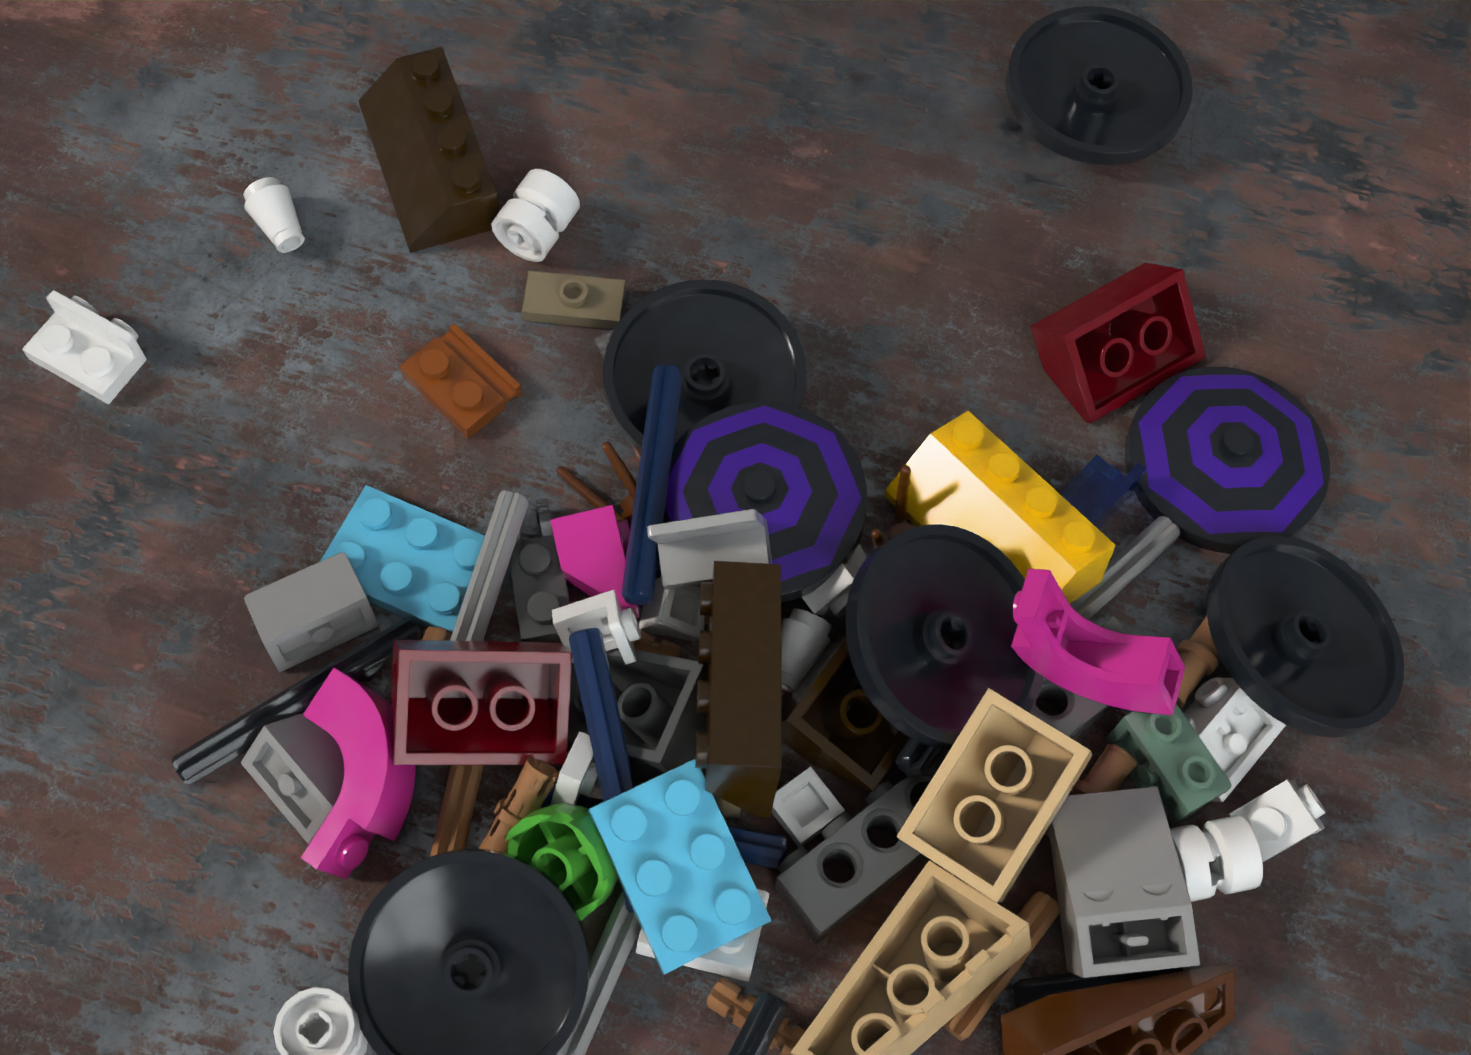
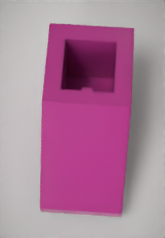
M613 505L551 519L550 522L560 566L567 584L589 597L614 590L622 609L631 607L636 619H639L640 615L637 605L626 603L621 594L626 563L625 552L628 549L630 535L628 520L617 522Z

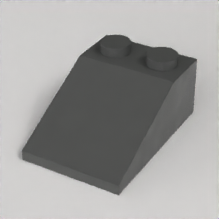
M618 648L607 651V659L633 777L647 782L694 760L697 732L707 733V716L696 715L698 680L708 681V666L698 664V661L635 650L637 661L626 665ZM574 662L571 663L567 751L571 750L579 731L589 735Z

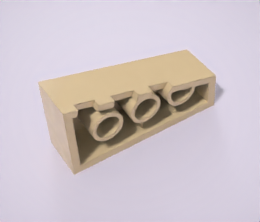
M929 860L795 1045L791 1054H912L1031 949L1029 923Z

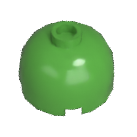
M558 803L535 810L524 817L508 832L505 841L510 839L508 854L533 864L559 885L574 905L582 921L607 900L613 892L619 877L605 844L588 812L589 809L573 804Z

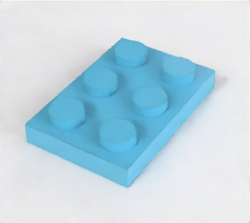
M365 485L321 561L338 553H345L370 603L404 618L410 617L416 623L427 628L441 627L453 633L485 535Z
M695 759L588 810L605 844L614 869L660 970L664 975L772 921L713 794L705 790L706 780L701 769L695 768Z

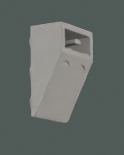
M1158 786L1068 795L1048 827L1057 898L1060 906V921L1067 971L1082 978L1200 965L1192 903Z

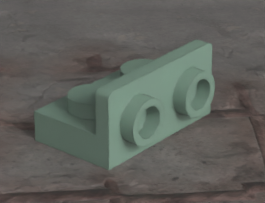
M1177 704L1175 705L1173 715L1134 711L1126 715L1105 738L1108 744H1114L1122 748L1136 760L1137 766L1134 770H1131L1129 775L1138 788L1158 786L1170 829L1185 822L1203 805L1226 793L1232 787L1230 780Z

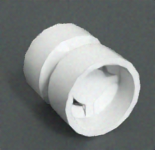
M533 169L528 172L513 193L514 199L506 202L491 225L496 238L505 248L525 260L540 262L543 261L558 240L559 232L565 230L579 210L580 200L575 191L557 175L547 170Z
M1235 815L1207 821L1203 825L1202 831L1198 826L1192 824L1170 829L1191 902L1211 898L1215 895L1216 888L1227 895L1256 889L1261 885L1263 878L1261 851L1252 828L1243 817Z
M313 987L306 989L287 1000L276 1017L273 1031L276 1048L281 1055H364L368 1044L360 1029L358 1014L352 1007V1004L343 996L326 988Z

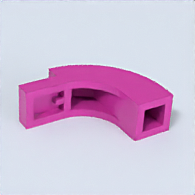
M1028 569L1022 591L1016 593L1013 601V618L1018 626L1011 647L1016 654L1033 670L1044 676V678L1079 696L1121 709L1173 715L1185 666L1171 638L1124 634L1096 625L1082 617L1070 606L1050 570Z
M333 668L303 716L327 731L338 743L344 760V780L335 805L301 858L317 870L347 880L353 869L358 867L365 859L369 850V844L376 834L395 841L410 808L415 786L416 769L415 765L393 764L392 705L368 686Z

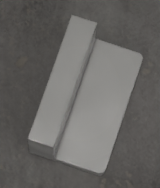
M756 509L647 526L648 538L658 544L662 585L666 589L699 585L701 582H711L714 561L772 564L767 519Z
M343 552L253 591L244 597L263 645L279 673L380 627L349 559Z
M304 713L264 725L241 761V764L307 844H310L339 797L344 780V760L336 740L327 731L304 717Z

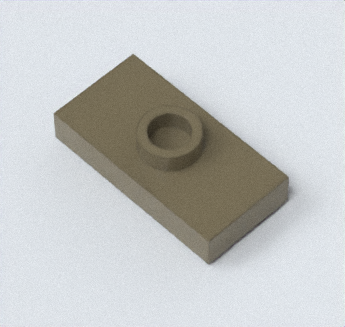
M528 270L522 306L523 321L614 330L622 319L626 290L625 280Z

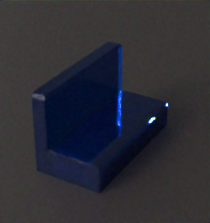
M1096 455L1060 495L1100 530L1133 494L1147 469L1140 463H1137L1124 476L1104 459Z

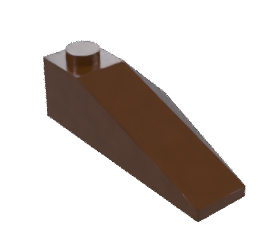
M1225 963L1045 996L1001 1015L1003 1055H1190L1235 1018V969Z

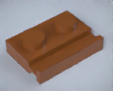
M455 323L449 326V332L443 337L439 338L437 336L399 366L402 377L467 439L471 438L505 410V405L514 397L518 399L523 395L521 384Z

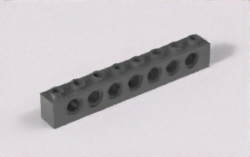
M1114 616L1101 625V627L1115 632L1130 634ZM1044 678L1037 699L1051 701L1056 706L1059 715L1050 716L1044 714L1039 710L1036 702L1029 713L1071 739H1074L1112 709L1113 706L1079 696ZM941 749L926 773L922 774L920 778L911 779L907 776L896 785L890 779L880 784L865 798L864 801L868 804L867 808L854 818L847 812L842 814L822 831L821 834L825 838L822 843L810 852L802 846L792 852L778 865L777 868L782 874L776 879L774 891L816 944L926 857L896 836L914 809L910 796L924 793L950 749ZM875 826L888 829L894 836L895 845L885 849L876 847L870 842L867 830ZM830 860H840L846 863L852 872V879L846 883H835L829 880L824 874L823 864Z

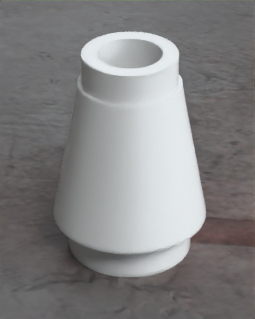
M274 177L262 178L249 185L243 194L246 200L244 209L276 246L277 250L286 253L300 247L305 238L302 234L289 188L281 184Z
M797 608L792 610L789 618H783L781 623V688L789 692L795 691L831 642V639L828 637L832 628L831 624L815 614Z

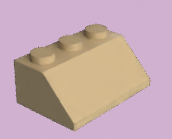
M988 688L896 837L996 903L1003 902L1093 756L1092 752Z

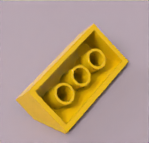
M966 411L932 432L905 464L911 468L906 518L916 527L929 524H943L973 532L1001 550L1020 571L1024 579H1026L1028 569L1050 570L1069 604L1102 582L1116 545L971 412ZM900 472L885 489L884 497L893 506H896Z

